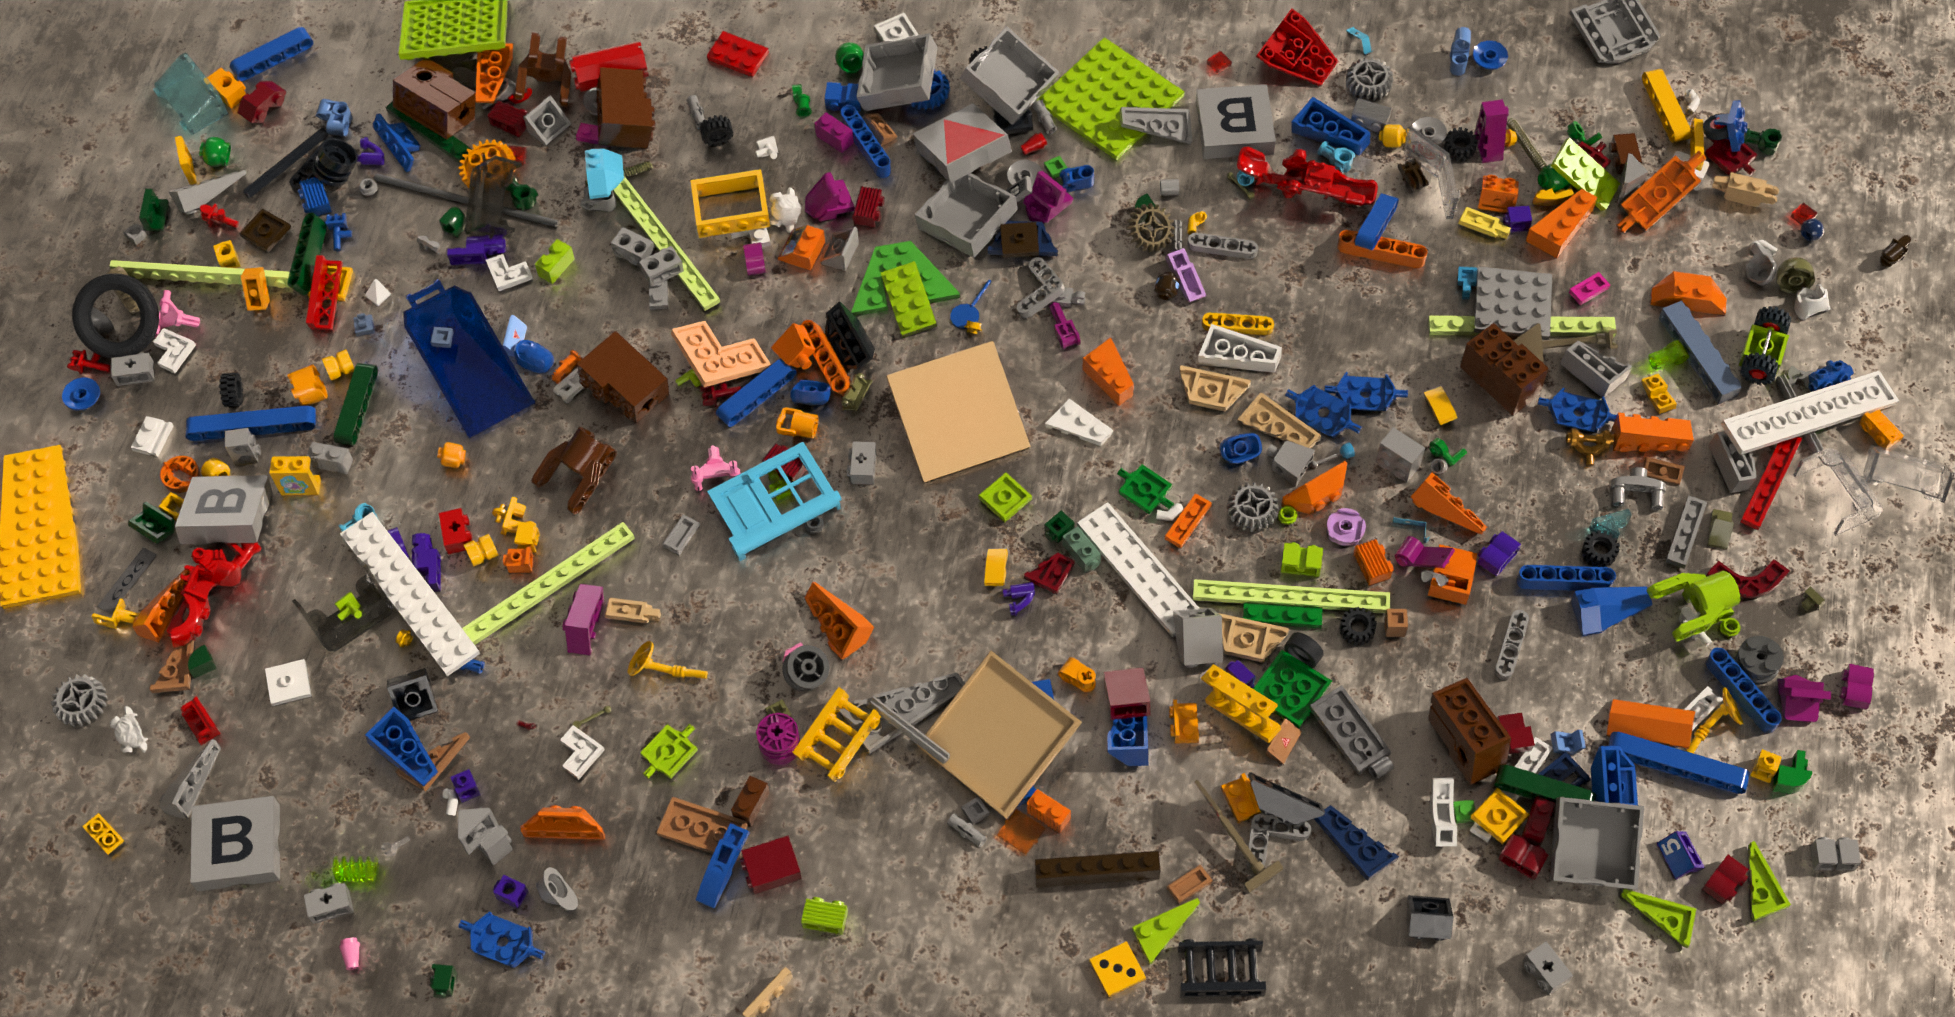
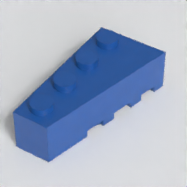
M1314 97L1308 101L1291 121V133L1321 143L1327 141L1330 146L1335 148L1346 147L1358 156L1370 144L1371 132Z

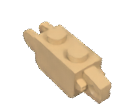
M1732 172L1729 176H1715L1712 188L1724 192L1726 200L1755 207L1759 206L1761 202L1776 204L1777 197L1774 195L1779 193V189L1773 185L1766 184V180Z

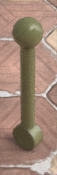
M1232 172L1227 174V178L1232 179L1247 194L1248 199L1254 198L1255 194L1240 185Z
M605 706L603 710L581 721H574L572 725L579 729L582 724L604 713H610L611 707Z

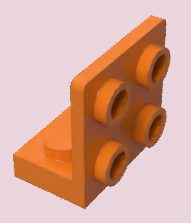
M1495 175L1483 176L1478 209L1506 213L1508 207H1516L1519 182L1513 178L1502 179Z

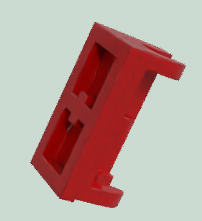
M197 696L180 708L183 712L182 716L200 745L221 734Z

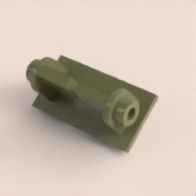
M862 373L855 374L850 383L853 390L848 388L844 397H842V405H844L842 409L857 410L872 380H865Z

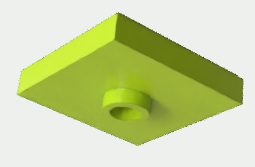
M1005 472L980 493L978 499L1005 523L1032 500V495Z

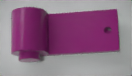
M1407 536L1394 556L1396 562L1403 567L1444 568L1449 563V559L1455 550L1454 548L1425 547L1415 537Z

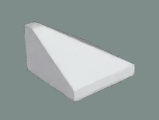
M375 279L366 292L365 297L379 306L391 293Z

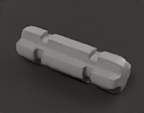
M1174 220L1172 226L1175 227L1172 230L1174 234L1172 237L1173 252L1182 249L1181 220Z

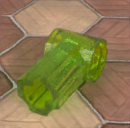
M1679 340L1669 343L1666 348L1651 353L1648 356L1649 364L1655 370L1673 363L1675 365L1682 364L1689 358L1688 352Z

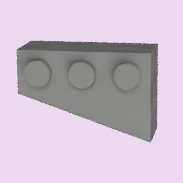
M1577 341L1566 350L1560 364L1599 396H1607L1627 379L1633 367L1632 365L1615 361V357H1606L1599 353L1600 350Z

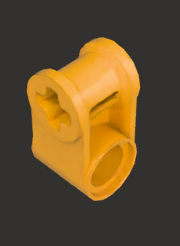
M1069 657L1058 671V675L1062 680L1083 692H1091L1096 687L1095 672L1073 657Z

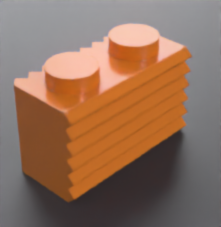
M1374 539L1355 546L1353 555L1368 586L1391 579L1392 572L1394 571L1393 565L1390 560H1386L1384 556L1385 549L1382 544L1379 545L1377 540Z
M1038 789L1027 802V814H1031V816L1040 820L1041 823L1044 822V825L1051 827L1058 834L1063 831L1071 819V810Z

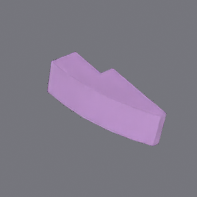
M1185 249L1167 254L1166 262L1171 272L1179 279V288L1188 302L1206 297L1207 295L1193 263H1190Z

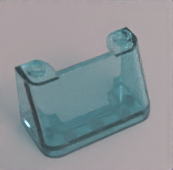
M186 52L181 54L154 84L155 88L153 91L157 97H162L169 102L181 119L179 121L184 131L188 130L191 135L228 115L219 93Z

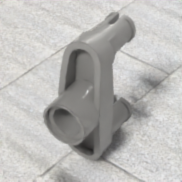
M1635 467L1630 469V476L1616 477L1611 480L1614 506L1624 505L1625 490L1651 493V508L1653 510L1663 509L1665 483L1647 477V469Z

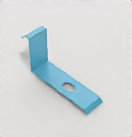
M1354 27L1347 29L1348 33L1362 40L1364 55L1373 52L1368 35Z
M1393 517L1392 521L1394 523L1425 527L1423 543L1429 541L1430 537L1425 538L1426 522Z

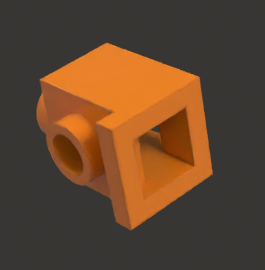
M526 547V549H508L507 554L503 555V565L507 567L509 573H532L533 553L530 547Z

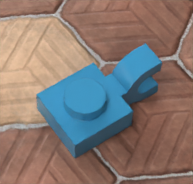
M1477 267L1458 268L1457 285L1463 286L1462 299L1470 300L1471 286H1476Z

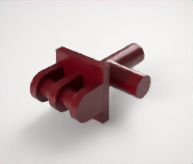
M722 382L719 383L720 390H715L714 385L700 387L701 397L704 399L702 401L703 406L714 405L718 407L716 398L734 395L741 389V386L727 388V383Z

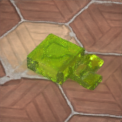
M775 470L767 473L771 483L769 485L771 493L787 485L784 479H779ZM788 489L774 498L779 504L794 495Z

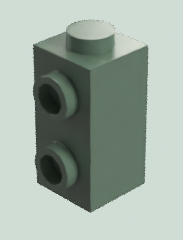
M1078 526L1062 536L1063 547L1085 573L1096 569L1100 565L1101 553Z

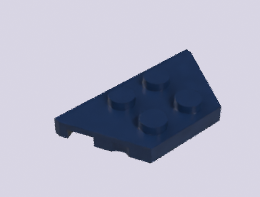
M1007 221L1005 224L1025 223L1030 221ZM1036 222L1039 245L1038 256H1058V250L1054 247L1044 224ZM1001 231L996 235L993 244L988 247V255H1003Z

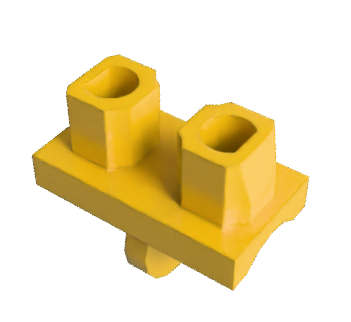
M515 497L511 498L507 511L504 504H500L499 508H494L492 511V515L496 517L495 522L501 523V520L505 519L500 533L505 536L507 532H517L520 521L511 519L512 515L523 518L526 506L517 503V498Z

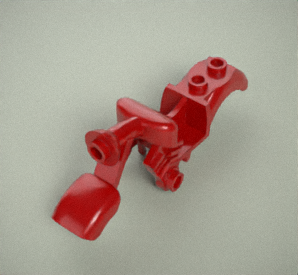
M1247 146L1240 150L1237 168L1241 172L1253 176L1255 185L1264 182L1277 184V189L1282 190L1285 198H1293L1296 194L1302 195V191L1306 190L1323 194V199L1325 200L1328 197H1332L1340 202L1352 205H1371L1376 200L1378 185L1375 180H1359L1347 177L1339 170H1336L1335 166L1327 165L1324 162L1317 163L1315 160L1306 162L1307 155L1305 150L1296 149L1293 155L1283 159L1282 166L1287 168L1284 174L1274 173L1268 162H1265V155L1262 152Z
M225 542L237 555L231 562L226 560L222 549L213 551L196 548L193 550L191 557L198 565L184 566L185 570L190 571V574L187 576L180 575L182 580L188 582L187 585H183V590L180 595L184 596V600L177 615L173 616L167 629L173 648L184 646L191 641H195L196 637H200L203 630V622L210 615L208 601L210 590L217 586L234 587L238 585L241 580V570L252 556L259 553L262 549L258 542L241 543L242 548L236 543ZM186 609H188L189 616L184 622L183 616Z

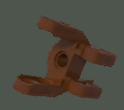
M532 32L529 54L520 63L518 68L515 99L522 100L524 98L527 76L541 82L557 80L562 81L559 103L561 106L568 107L572 73L565 60L567 37L560 36L558 38L556 53L546 54L539 51V33Z
M578 427L569 442L565 441L548 452L531 479V483L538 488L549 482L561 462L583 477L582 481L568 500L567 510L574 515L583 509L598 486L599 479L604 476L617 455V451L611 445L595 440L594 433L582 427Z

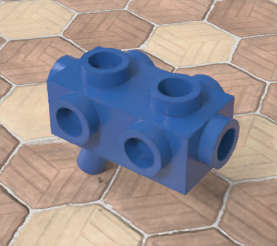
M1829 360L1826 362V367L1808 375L1809 390L1813 392L1851 380V375L1854 374L1853 369L1842 360L1836 362Z

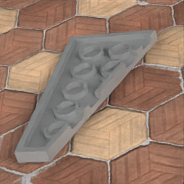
M956 672L934 678L933 681L926 683H916L908 688L902 687L873 695V697L868 699H858L853 701L852 704L870 715L873 710L869 708V703L873 698H877L914 726L951 702L965 682ZM844 708L839 711L845 722L853 729L859 731L865 721ZM881 717L879 725L872 729L862 745L870 754L902 732Z

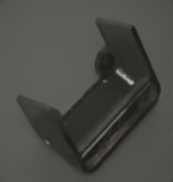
M494 156L473 168L470 178L465 223L466 235H489V237H493L496 234L506 236L515 232V228L509 227L507 221L502 219L505 187L513 183V171L521 167L522 163Z
M359 557L355 560L365 574L356 583V591L360 595L356 599L361 605L358 609L362 612L360 618H355L351 614L341 621L337 616L340 613L339 610L329 617H326L318 609L306 613L296 599L292 600L317 639L330 652H335L389 617L393 611L390 600L368 566Z

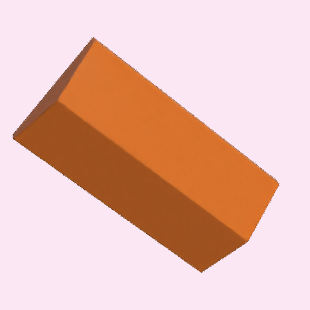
M1613 699L1609 713L1607 736L1610 737L1612 732H1622L1666 746L1689 749L1695 711Z

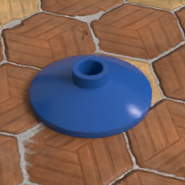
M1488 40L1480 42L1475 46L1473 59L1480 67L1493 70L1501 68L1506 64L1508 52L1499 42Z
M86 377L72 380L65 386L62 392L64 404L72 410H85L94 405L100 396L98 384L93 379Z

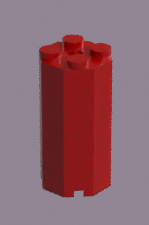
M636 41L572 56V60H569L572 72H576L577 77H573L576 90L580 89L583 92L597 88L600 67L642 70L643 78L648 77L644 52L641 47H638L642 46L641 42Z

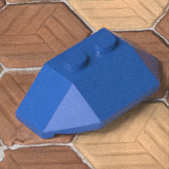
M1599 746L1591 765L1592 791L1596 793L1595 802L1638 805L1635 765L1622 751L1623 749L1620 746Z

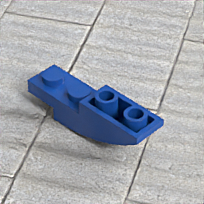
M730 823L723 839L719 840L708 864L696 897L697 902L715 909L732 875V868L750 834L748 830Z

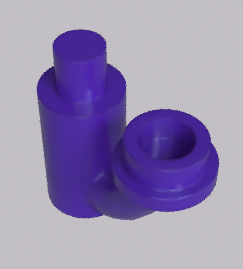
M368 137L361 138L360 148L364 150L370 148L374 152H361V155H358L357 162H361L362 165H384L385 156L382 150L370 142Z
M1033 582L1010 585L1009 589H1003V597L1011 596L1012 599L1024 597L1017 605L1016 602L1009 604L1011 616L1014 615L1016 617L1017 612L1031 603L1035 596Z

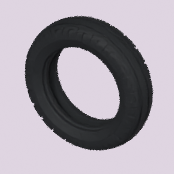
M105 274L92 279L79 291L73 304L72 321L77 336L92 352L106 358L136 355L151 343L159 325V310L154 296L139 280L124 274ZM110 290H119L131 296L140 311V323L137 331L132 337L123 342H112L103 338L96 331L92 323L91 312L95 301L100 295Z

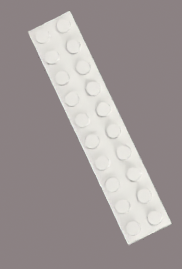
M1880 371L1725 419L1722 421L1721 426L1738 453L1742 455L1863 416L1867 412L1872 413L1894 406L1899 400Z
M373 512L340 533L344 541L446 676H449L480 654L470 638Z

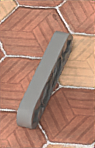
M1192 233L1188 237L1187 244L1192 251L1253 259L1258 254V245L1251 240L1203 233ZM1217 242L1219 246L1211 247L1209 243ZM1233 244L1237 248L1235 250H1229L1227 246Z
M1516 610L1512 613L1494 672L1495 676L1500 680L1510 679L1515 669L1529 622V616L1523 610ZM1521 617L1522 621L1520 623V626L1515 627L1517 623V618ZM1517 633L1520 639L1514 641L1509 637V634ZM1507 649L1512 650L1515 656L1507 657L1504 651ZM1504 663H1508L1507 672L1504 674L1502 673Z

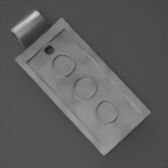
M1342 685L1309 706L1313 715L1358 776L1363 773L1364 769L1368 768L1370 775L1377 780L1394 769L1393 763L1388 757L1391 755V750Z

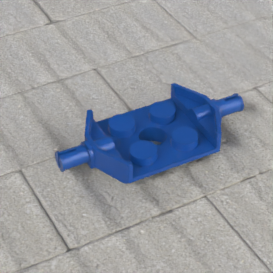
M1346 372L1338 385L1324 386L1325 392L1335 393V396L1340 400L1351 403V409L1387 411L1393 400H1396V397L1408 398V390L1395 389L1388 374H1385V378L1347 376L1348 372ZM1362 392L1369 393L1370 397L1364 398L1360 394Z
M1312 385L1300 394L1290 389L1285 394L1286 397L1295 401L1296 417L1299 420L1332 438L1346 429H1350L1357 434L1362 429V426L1351 421V403L1340 400L1317 388L1316 385ZM1327 408L1329 415L1327 417H1320V409Z
M1562 388L1553 399L1541 397L1538 399L1537 405L1548 407L1555 424L1597 433L1609 421L1614 422L1617 416L1609 412L1605 397H1602L1601 400L1564 392L1565 388ZM1574 411L1582 412L1583 416H1576Z
M490 911L473 924L461 920V923H459V928L470 933L472 952L515 968L527 957L534 956L542 960L545 955V951L534 948L531 927L526 928L494 916ZM503 937L508 938L507 945L503 947L498 946L499 939Z

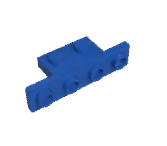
M380 113L376 114L373 122L374 130L404 170L410 172L414 162L410 152L419 151L421 145L404 122L388 124Z

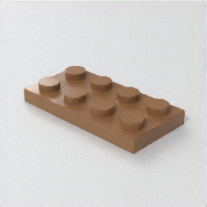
M672 797L658 828L657 835L713 854L719 840L723 839L730 823L747 829L748 822Z

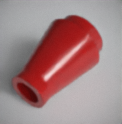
M1040 132L1038 134L1035 133L1020 148L1023 154L1027 155L1044 149V146L1048 144Z

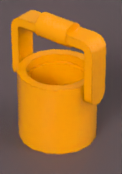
M785 407L782 409L781 414L778 415L776 432L792 437L801 436L814 439L819 417L816 414ZM786 414L793 415L790 429L781 428Z

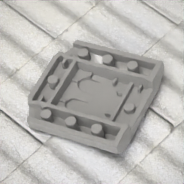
M1603 0L1588 7L1586 4L1572 9L1569 13L1598 63L1618 64L1644 54L1652 48L1661 36L1639 0Z

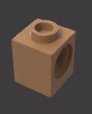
M1387 609L1384 618L1385 637L1406 636L1408 629L1407 609Z

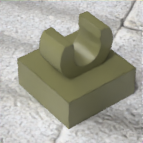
M1811 586L1804 592V596L1807 599L1802 602L1801 606L1806 611L1810 610L1813 606L1820 609L1825 604V599Z
M783 699L765 708L767 715L783 713L792 718V714Z

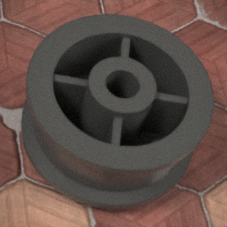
M1753 636L1746 639L1741 644L1735 657V662L1754 683L1760 684L1773 680L1784 661L1781 647L1774 640L1764 636Z
M811 645L800 646L790 652L782 666L783 676L788 685L795 690L803 692L811 691L823 684L828 677L830 669L828 658L824 652Z

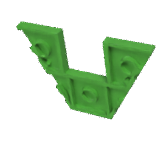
M912 241L877 246L873 251L851 313L854 316L888 311L881 272L913 261L916 262L929 303L960 298V293Z

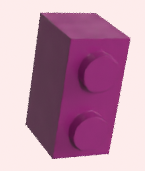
M827 112L814 123L816 136L843 154L854 143L853 130Z

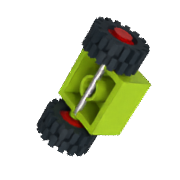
M1769 306L1768 309L1763 307L1757 312L1755 323L1752 324L1747 334L1738 366L1742 367L1740 371L1741 376L1745 377L1747 381L1751 380L1750 383L1757 382V385L1761 383L1767 385V383L1770 384L1775 380L1788 342L1789 335L1787 334L1791 323V316H1789L1788 312L1784 313V309L1778 310L1779 307L1772 309V306Z

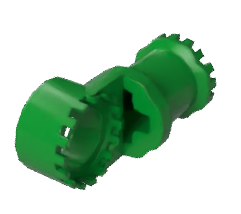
M802 84L792 85L793 98L797 104L796 114L801 118L802 116L805 118L804 116L811 115L812 110L809 107L810 96L802 94Z

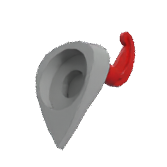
M505 77L494 103H484L482 108L485 109L497 103V101L505 102L510 100L513 103H521L531 96L532 89L527 88L524 98L517 100L515 99L516 84Z

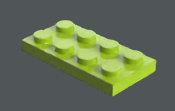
M1570 138L1563 142L1550 165L1578 191L1583 189L1598 197L1595 206L1601 211L1607 209L1621 184Z
M915 261L881 272L902 338L937 327Z

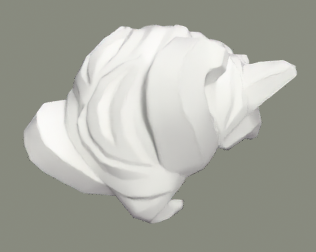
M789 187L784 195L781 192L771 194L770 201L773 203L771 214L773 217L769 219L771 225H776L777 227L781 225L786 226L788 233L793 230L794 224L797 223L798 216L801 214V205L798 202V197L795 196L794 190Z
M124 706L125 715L120 719L118 716H115L110 721V727L115 728L114 733L117 741L123 744L120 750L123 753H131L132 747H139L145 753L148 738L143 737L140 726L135 719L138 715L133 713L130 707Z

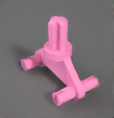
M169 290L163 291V297L159 302L161 307L159 325L154 338L159 335L161 329L172 325L180 327V324L197 328L200 323V318L183 314L182 310L177 309L170 300L171 291Z
M712 445L711 448H708L706 463L700 469L698 466H695V468L694 466L691 467V482L694 484L695 490L698 491V487L699 491L703 489V479L724 476L733 478L741 474L740 469L737 467V462L733 461L734 465L732 461L729 464L724 462L720 457L719 448Z

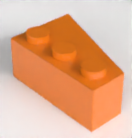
M1109 338L1083 357L1082 370L1118 406L1133 396L1134 383L1112 338Z

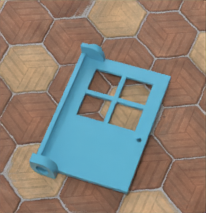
M804 442L707 491L733 535L729 538V542L739 561L746 558V553L834 507L837 510L841 509L839 501L842 500L837 490L834 491ZM799 457L809 474L791 483L781 466ZM778 469L787 485L768 494L759 477ZM812 478L821 495L803 503L794 486ZM790 489L800 506L781 515L771 498Z

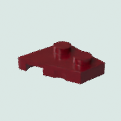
M1056 553L1049 560L1040 563L1033 571L1026 572L1024 579L1054 594H1058L1075 565V560Z

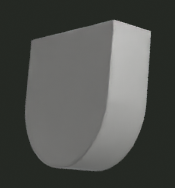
M134 224L123 232L124 236L136 246L146 237L144 227L139 224Z

